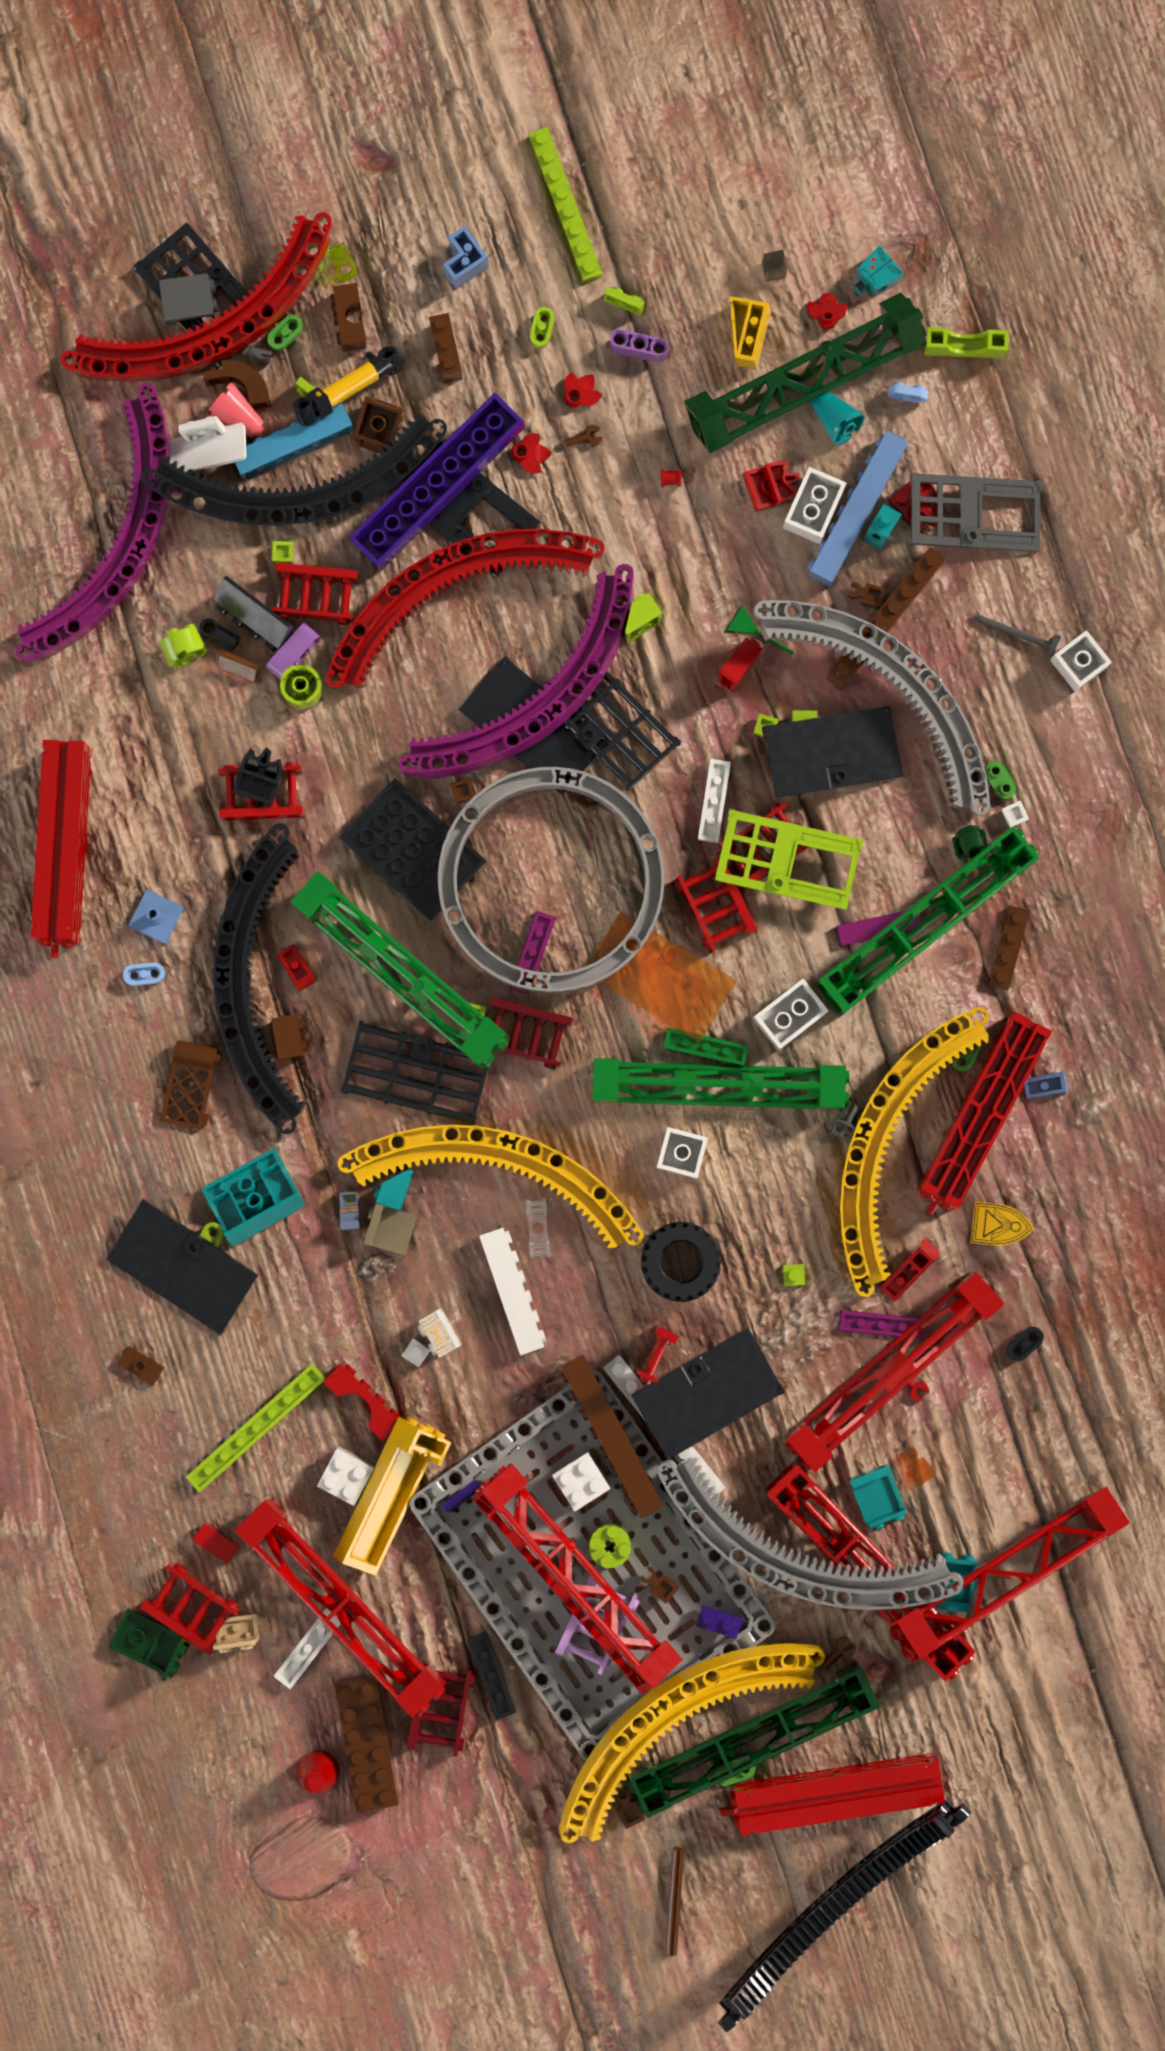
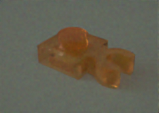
M910 1447L913 1453L912 1457L907 1458L904 1453H901V1457L904 1461L910 1463L906 1470L919 1487L936 1474L924 1457L918 1460L916 1449Z

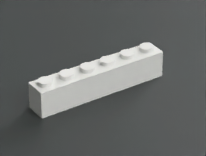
M500 1228L480 1235L479 1237L520 1356L543 1348V1343L547 1342L544 1331H539L536 1324L540 1320L537 1311H532L530 1303L533 1302L530 1291H525L523 1283L526 1282L522 1270L518 1271L516 1266L519 1259L516 1250L511 1251L509 1243H512L509 1230L504 1231V1228Z

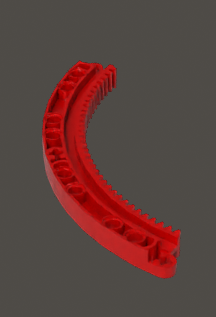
M326 212L317 213L313 221L306 219L303 215L295 216L297 224H292L294 231L289 232L291 238H286L288 246H282L285 253L279 252L278 255L281 260L275 259L276 267L271 265L269 267L272 273L265 272L264 274L267 279L260 278L259 280L262 285L255 284L256 291L249 290L250 297L243 295V303L237 300V308L231 305V312L224 310V317L217 314V321L210 318V325L203 322L202 329L196 325L195 332L189 328L188 334L186 335L184 331H181L180 337L173 333V339L166 335L165 341L158 337L157 343L152 338H150L149 344H147L145 339H142L141 345L137 340H134L133 345L129 340H126L125 345L121 340L117 344L114 340H110L108 343L106 339L100 342L98 338H95L93 341L90 336H87L85 339L80 334L75 339L77 344L75 351H65L61 355V364L66 370L79 373L80 376L90 379L139 382L182 376L209 367L234 355L273 327L295 304L308 286L323 260L330 243L329 235L333 227L330 215ZM323 218H325L328 223L324 224L322 228L325 232V235L320 230L321 226L319 223V221H323ZM312 248L318 249L316 254H309ZM301 269L307 270L305 275H297ZM266 311H273L270 317H264ZM254 326V330L251 333L245 332L247 327ZM225 342L228 345V347L224 348L223 345ZM204 354L200 361L195 360L196 355ZM71 357H73V359L76 362H78V366L76 365V363H70L69 366L66 360L71 359ZM180 361V365L177 368H172L173 362ZM104 365L102 371L95 372L97 366ZM122 367H128L126 373L119 374Z
M513 529L482 534L439 549L406 568L388 582L367 603L351 624L338 646L328 669L326 682L333 689H339L345 683L358 689L364 688L365 685L362 680H368L365 673H371L368 665H375L372 658H379L376 651H383L380 645H387L385 638H392L390 632H397L395 626L402 627L400 620L408 621L406 615L413 616V608L419 611V603L425 606L426 598L432 601V594L438 597V590L445 593L446 586L453 589V582L459 586L460 579L468 582V576H470L474 580L476 573L483 577V571L490 575L491 569H494L495 573H498L499 568L506 572L507 566L514 571L516 565L519 570H522L523 565H526L527 570H530L531 565H534L535 570H538L539 565H542L543 570H546L549 565L551 571H554L557 566L559 572L566 568L569 574L574 569L575 575L581 571L582 577H585L589 574L592 560L599 559L604 555V543L596 538L566 531ZM540 537H547L549 540L546 544L542 545L537 542ZM570 539L573 541V544L570 547H564L562 542ZM489 540L495 542V546L491 549L484 546ZM589 542L591 547L598 544L601 551L593 554L591 548L587 549V543ZM470 547L472 550L470 554L463 555L461 554L462 548ZM446 554H448L450 562L447 561ZM440 559L442 561V565L439 566L436 560ZM412 573L420 575L416 581L409 580V576ZM399 588L400 593L397 596H391V589ZM358 628H364L365 633L362 636H355V631ZM351 649L353 653L350 657L345 658L342 656L344 650ZM336 668L339 672L338 677L341 679V681H336V683L333 684V681L330 678L331 676H336Z

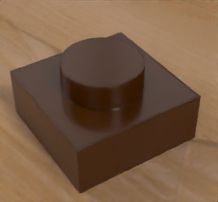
M470 778L450 783L455 804L470 801L475 796Z

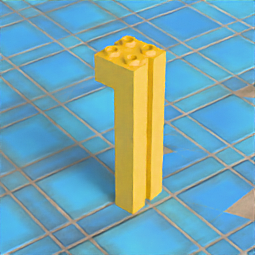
M398 1417L333 1557L342 1564L376 1576L429 1461L431 1460L440 1466L451 1445V1442L445 1439L444 1433L435 1430L436 1428L426 1423L424 1425L420 1424L419 1421L408 1417L407 1420Z

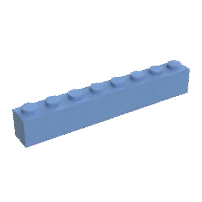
M888 430L884 436H879L875 444L878 447L875 454L871 452L865 462L868 464L866 470H861L856 479L859 482L856 488L852 487L846 497L849 499L847 505L840 507L836 515L839 517L837 523L832 522L827 531L829 534L827 541L822 540L817 550L820 554L817 559L813 557L808 566V569H810L809 577L828 587L831 586L907 448L908 441Z

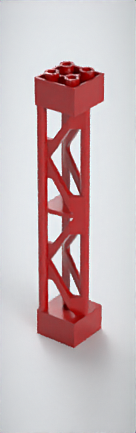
M969 1272L949 1292L920 1316L918 1321L912 1323L900 1336L894 1339L816 1410L783 1438L787 1441L784 1445L793 1455L797 1453L801 1457L798 1461L807 1471L810 1469L813 1472L818 1471L834 1456L831 1452L979 1320L986 1321L1005 1303L977 1272ZM955 1294L961 1298L934 1314ZM954 1313L953 1316L909 1355H905L906 1349L922 1329L945 1314ZM959 1322L958 1326L951 1333H949L939 1344H937L918 1362L913 1363L920 1355H922L929 1347H931L938 1339H940L947 1331H949L956 1323ZM906 1338L905 1342L892 1356L890 1362L884 1357ZM879 1361H881V1363L884 1365L879 1369L875 1370L874 1372H872L871 1374H869L868 1376H866L865 1378L858 1381ZM878 1380L873 1387L831 1424L829 1423L832 1414L848 1395L868 1382ZM884 1388L882 1394L879 1395V1396H878L869 1406H867L859 1415H857V1416H856L852 1421H850L845 1427H843V1428L840 1429V1430H837L840 1426H842L849 1418H851L858 1410H860L867 1402H869L876 1394H878V1393ZM831 1405V1407L815 1425V1429L813 1432L808 1427V1424H810L817 1416H819L826 1408H828Z
M272 1498L264 1500L234 1531L395 1698L397 1703L412 1718L416 1714L420 1717L431 1706L429 1701L431 1699L436 1701L446 1691L444 1686L447 1682L431 1665L425 1668L285 1521L289 1516ZM266 1539L268 1547L281 1567L260 1547ZM291 1543H293L311 1561V1563L331 1582L332 1587L311 1566V1564L291 1545ZM282 1548L319 1585L327 1596L319 1595L295 1577L282 1556ZM306 1594L332 1612L326 1617ZM337 1615L339 1622L352 1642L330 1621L333 1617ZM361 1617H364L370 1623V1625L402 1657L403 1661L389 1648V1646L369 1627V1625ZM352 1622L396 1666L397 1671L389 1669L366 1652L352 1630ZM378 1669L400 1685L407 1687L399 1694L381 1675Z

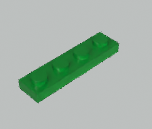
M667 1028L663 1049L739 1066H745L749 1048L747 1045Z

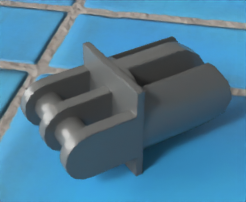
M850 1101L842 1109L829 1133L830 1135L838 1136L837 1139L839 1140L841 1138L846 1140L845 1143L847 1144L850 1142L857 1123L865 1110L861 1108L853 1124H850L858 1109V1105L854 1104L846 1119L843 1120L851 1104ZM838 1124L843 1126L841 1131L836 1129ZM846 1128L851 1130L849 1135L844 1133Z

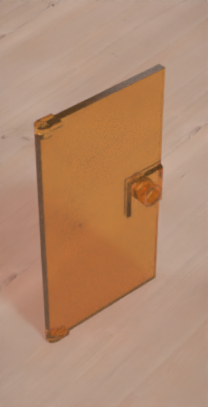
M620 912L587 966L597 962L613 951L625 939L636 921ZM652 931L636 956L621 970L600 982V984L700 1043L737 980ZM630 940L626 942V948L630 951L636 950L637 944Z

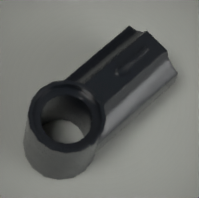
M206 618L200 622V633L205 640L212 641L231 653L235 650L241 638L240 636L217 624L211 618ZM206 626H213L215 629L212 633L207 634L204 632Z

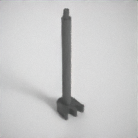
M974 615L973 619L979 620L978 622L1045 647L1049 649L1047 654L1052 656L1061 638L1060 635L1055 634L1052 642H1049L984 616Z

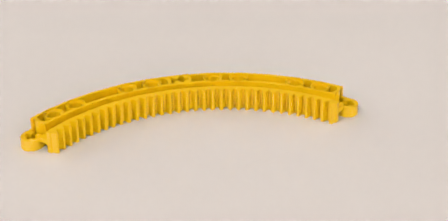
M976 1007L948 1020L908 1050L883 1078L872 1094L857 1123L847 1152L842 1176L840 1219L847 1266L855 1290L862 1297L872 1295L874 1284L886 1280L891 1275L890 1272L883 1271L888 1266L881 1264L885 1257L879 1256L883 1249L877 1248L881 1241L875 1240L880 1233L874 1232V1229L878 1228L879 1225L873 1223L874 1220L878 1219V1216L873 1215V1212L878 1211V1208L873 1207V1204L878 1203V1200L874 1199L873 1196L879 1194L874 1188L880 1186L875 1180L881 1178L876 1172L883 1169L878 1163H884L885 1161L880 1156L887 1154L883 1148H888L889 1144L886 1140H892L893 1138L889 1132L895 1133L896 1129L892 1125H899L900 1123L896 1118H903L904 1115L901 1111L906 1112L908 1110L905 1104L911 1105L913 1102L910 1097L916 1098L918 1096L915 1091L921 1092L923 1090L921 1085L927 1086V1079L931 1081L934 1079L932 1073L938 1075L940 1073L939 1068L943 1070L946 1068L945 1062L951 1065L953 1063L952 1058L958 1060L960 1058L959 1053L963 1056L966 1055V1049L970 1052L973 1051V1045L979 1048L981 1042L985 1045L988 1043L989 1035L985 1030L984 1024L989 1019V1013L983 1007ZM976 1011H979L980 1014L984 1013L983 1022L974 1020V1025L972 1026L971 1018L976 1016ZM948 1025H957L959 1032L955 1035L950 1034L947 1030ZM928 1038H935L938 1041V1046L936 1048H929L926 1044ZM889 1076H897L899 1084L895 1087L890 1086L887 1081ZM876 1096H882L885 1099V1105L877 1107L874 1105L873 1099ZM866 1122L870 1123L869 1127L872 1130L867 1131L865 1137H869L868 1141L863 1137L855 1138L856 1134L861 1135L863 1128L860 1125H864ZM853 1150H859L862 1153L860 1161H853L851 1159L850 1153ZM849 1174L855 1175L857 1177V1184L849 1186L845 1181L846 1176ZM850 1228L857 1232V1237L853 1241H849L845 1237L846 1230ZM854 1253L859 1254L862 1258L861 1263L856 1266L850 1262V1256ZM866 1275L868 1276V1279H865L864 1282L871 1285V1288L868 1289L869 1293L865 1294L864 1291H859L862 1285L861 1282L856 1283L855 1278L862 1279Z
M468 1125L420 1127L393 1133L370 1141L342 1155L338 1160L339 1169L344 1173L353 1172L357 1182L364 1187L367 1186V1180L374 1183V1176L382 1179V1173L386 1176H389V1170L397 1173V1167L404 1171L406 1164L412 1169L414 1162L417 1167H420L421 1161L428 1165L429 1160L436 1164L437 1159H440L443 1164L446 1158H448L449 1163H453L454 1158H456L457 1162L461 1163L462 1158H464L467 1164L470 1159H473L474 1164L481 1160L482 1165L489 1161L490 1167H493L496 1162L499 1169L504 1164L506 1171L513 1167V1173L516 1174L520 1169L521 1176L528 1173V1179L530 1180L536 1176V1183L543 1180L544 1187L551 1184L550 1191L557 1188L558 1196L564 1193L563 1200L571 1198L570 1205L577 1203L576 1210L583 1209L582 1216L589 1215L587 1221H595L593 1228L600 1227L598 1235L605 1234L603 1242L610 1241L607 1248H615L625 1241L631 1246H636L643 1240L642 1230L626 1207L607 1186L586 1168L547 1145L508 1131ZM449 1129L457 1131L458 1135L455 1140H448L446 1138V1133ZM475 1130H479L483 1134L482 1139L477 1142L471 1139V1134ZM505 1135H508L511 1141H515L516 1137L520 1138L516 1143V1150L512 1149V1144H507L504 1147L500 1139L505 1138ZM396 1137H402L404 1140L403 1146L400 1148L393 1147L392 1142ZM533 1144L540 1148V1152L536 1156H531L528 1153L529 1146ZM372 1145H378L380 1148V1153L375 1157L369 1154V1148ZM353 1153L355 1154V1159L357 1160V1162L361 1163L357 1165L355 1162H353L351 1164V1169H348L347 1167H342V1165L344 1164L343 1160L345 1158L347 1160L353 1159L351 1155ZM558 1155L562 1158L563 1162L559 1167L551 1165L550 1160L552 1156ZM603 1188L606 1191L605 1198L601 1200L595 1198V1189ZM614 1206L622 1208L623 1214L620 1218H614L611 1215V1209ZM632 1223L635 1225L632 1229L633 1232H639L640 1234L637 1237L639 1240L637 1242L628 1239L630 1237L629 1231L623 1232V1230L630 1228Z
M784 1643L731 1651L689 1667L653 1688L632 1705L609 1728L592 1750L579 1772L566 1801L559 1825L561 1839L566 1843L576 1841L579 1836L589 1837L590 1841L593 1842L601 1839L599 1832L603 1831L601 1825L605 1824L603 1817H607L608 1813L606 1810L611 1809L609 1802L615 1801L613 1795H618L616 1787L622 1788L620 1780H627L625 1773L631 1774L630 1766L636 1767L635 1760H642L640 1754H647L645 1748H653L651 1742L658 1743L659 1735L662 1737L666 1736L665 1730L671 1732L672 1724L678 1727V1720L685 1722L686 1715L692 1718L693 1711L695 1710L697 1713H700L701 1706L708 1709L709 1702L714 1706L716 1699L723 1702V1697L726 1696L729 1700L732 1693L739 1697V1691L746 1695L749 1688L752 1693L755 1692L756 1687L762 1691L765 1685L770 1690L772 1684L776 1689L779 1688L780 1684L784 1688H787L788 1684L792 1688H795L796 1684L803 1688L805 1684L810 1689L815 1682L813 1678L814 1667L820 1666L825 1660V1654L818 1645ZM815 1652H817L818 1656H815L814 1659H812L810 1655L813 1656ZM713 1671L712 1674L706 1676L708 1672ZM690 1682L689 1685L683 1687L685 1683ZM592 1782L590 1785L584 1786L586 1783ZM569 1828L572 1829V1831L569 1832V1835H566L565 1832H568Z

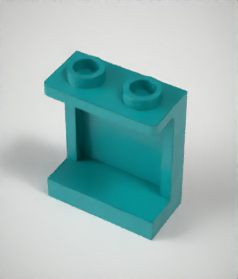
M888 1464L848 1479L868 1529H880L885 1526V1522L890 1520L892 1522L904 1519L903 1515L908 1513L903 1505Z
M940 1552V1555L946 1560L949 1572L958 1573L962 1578L976 1570L977 1566H979V1562L974 1560L972 1555L961 1554V1558L953 1557V1553ZM950 1579V1583L946 1585L945 1589L955 1583L953 1579ZM975 1581L962 1588L958 1594L950 1596L934 1608L967 1613L974 1592Z

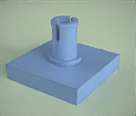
M146 889L128 926L167 944L184 907Z

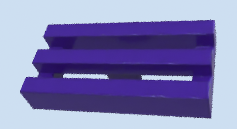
M474 1479L442 1505L444 1510L449 1513L453 1512L475 1494L474 1491L481 1486V1483Z

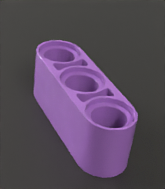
M622 329L615 330L611 334L610 348L616 354L658 363L663 362L667 358L668 344L662 338ZM616 339H622L624 343L618 345L614 341ZM636 343H641L644 345V347L642 349H637L634 347V345ZM660 347L664 352L656 353L654 349Z
M303 623L269 660L266 668L281 679L286 669L292 665H299L319 642L321 636L307 624Z

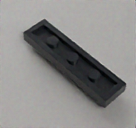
M485 1631L467 1638L496 1720L516 1713L488 1632Z

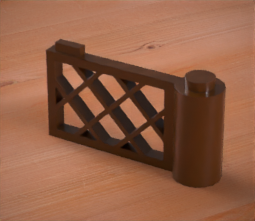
M177 1040L160 1121L202 1130V1126H207L209 1114L205 1112L216 1065H220L222 1053H219V1048ZM177 1065L185 1067L189 1072V1075L182 1080H179L176 1075ZM200 1070L209 1072L207 1081L200 1085L194 1074ZM192 1077L198 1087L188 1093L182 1082ZM179 1085L185 1095L175 1100L171 1092L174 1087ZM200 1089L204 1097L203 1101L196 1105L190 1094ZM187 1097L193 1107L183 1113L178 1102ZM175 1105L181 1115L175 1119L166 1118L168 1109ZM195 1109L199 1115L198 1124L190 1123L185 1115Z

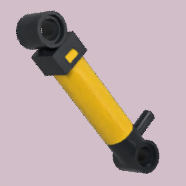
M393 346L384 347L379 350L378 356L371 351L367 352L366 358L369 362L322 390L317 387L306 394L307 397H301L294 401L293 409L301 426L314 424L318 420V416L322 419L334 412L332 407L382 377L399 373L402 370V363L397 349Z

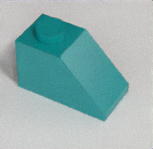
M407 1170L383 1182L381 1187L377 1186L374 1198L377 1199L376 1203L401 1211L414 1171Z

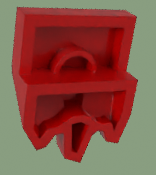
M788 461L768 463L761 468L748 470L742 474L755 512L774 508L792 499L797 494V488L792 487L791 484L799 480V473L786 472V469L789 467Z
M909 481L889 498V504L903 516V520L911 527V485ZM920 483V496L937 497V492L931 484ZM920 503V516L936 517L937 504ZM920 522L921 534H923L925 531V524H929L936 528V523Z

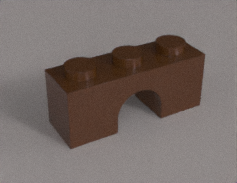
M357 283L333 286L334 294H330L332 307L336 306L337 312L333 314L334 324L339 326L340 332L336 333L337 344L342 345L343 352L366 349L367 344L363 322L353 323L347 319V316L352 311L361 310Z
M449 313L429 317L443 383L463 379Z

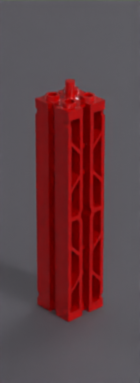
M43 739L42 748L44 751L41 763L30 938L35 940L37 944H41L40 946L51 947L50 958H59V945L66 948H74V944L80 945L81 936L79 933L82 920L92 749L85 741L63 742L60 740Z
M1016 1011L1008 1015L1004 1026L1001 1028L922 1177V1181L916 1189L920 1192L919 1196L931 1201L926 1213L933 1216L938 1206L947 1211L959 1209L963 1198L970 1189L1045 1047L1046 1041L1052 1033L1051 1030L1030 1021L1029 1018Z
M931 1752L924 1755H912L747 1781L745 1783L732 1784L733 1790L729 1791L732 1806L722 1807L719 1810L721 1817L733 1815L736 1830L740 1829L741 1836L751 1833L757 1834L928 1807L933 1804H940L945 1801L941 1782L939 1760Z

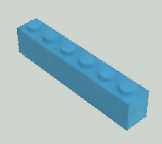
M343 403L332 407L334 412L321 419L318 416V420L310 426H301L298 421L290 424V427L283 430L277 429L270 436L265 438L259 437L252 444L247 445L246 458L235 462L243 481L354 432L353 425Z

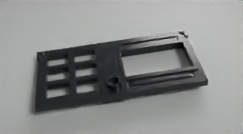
M187 222L143 260H139L132 267L161 301L159 280L156 282L146 271L155 261L167 272L159 280L178 278L176 274L187 266L194 275L207 273L210 279H214L216 291L221 289L236 308L238 307L237 300L242 303L244 302L243 295L250 297L249 293ZM185 236H188L197 247L187 256L176 245ZM171 248L181 258V261L172 269L161 258ZM200 253L212 264L203 273H200L191 263ZM201 318L179 322L187 331L191 328L195 332L196 325L202 329L204 321ZM253 326V328H252L249 332H247V333H251V332L254 330V326ZM219 361L215 363V365L218 368H221L222 362Z
M440 441L437 444V446L428 455V457L410 473V475L405 479V481L443 444V442ZM479 473L445 507L438 518H434L429 524L453 544L475 537L463 528L461 524L482 499L519 529H536L541 522L484 475ZM470 547L462 548V551L467 555L472 550ZM499 568L498 573H495L494 569H491V574L496 579L503 570Z

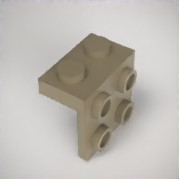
M375 1204V1207L371 1206L368 1214V1219H371L369 1227L364 1228L361 1238L365 1240L364 1244L401 1255L406 1254L415 1226L416 1216L380 1204Z

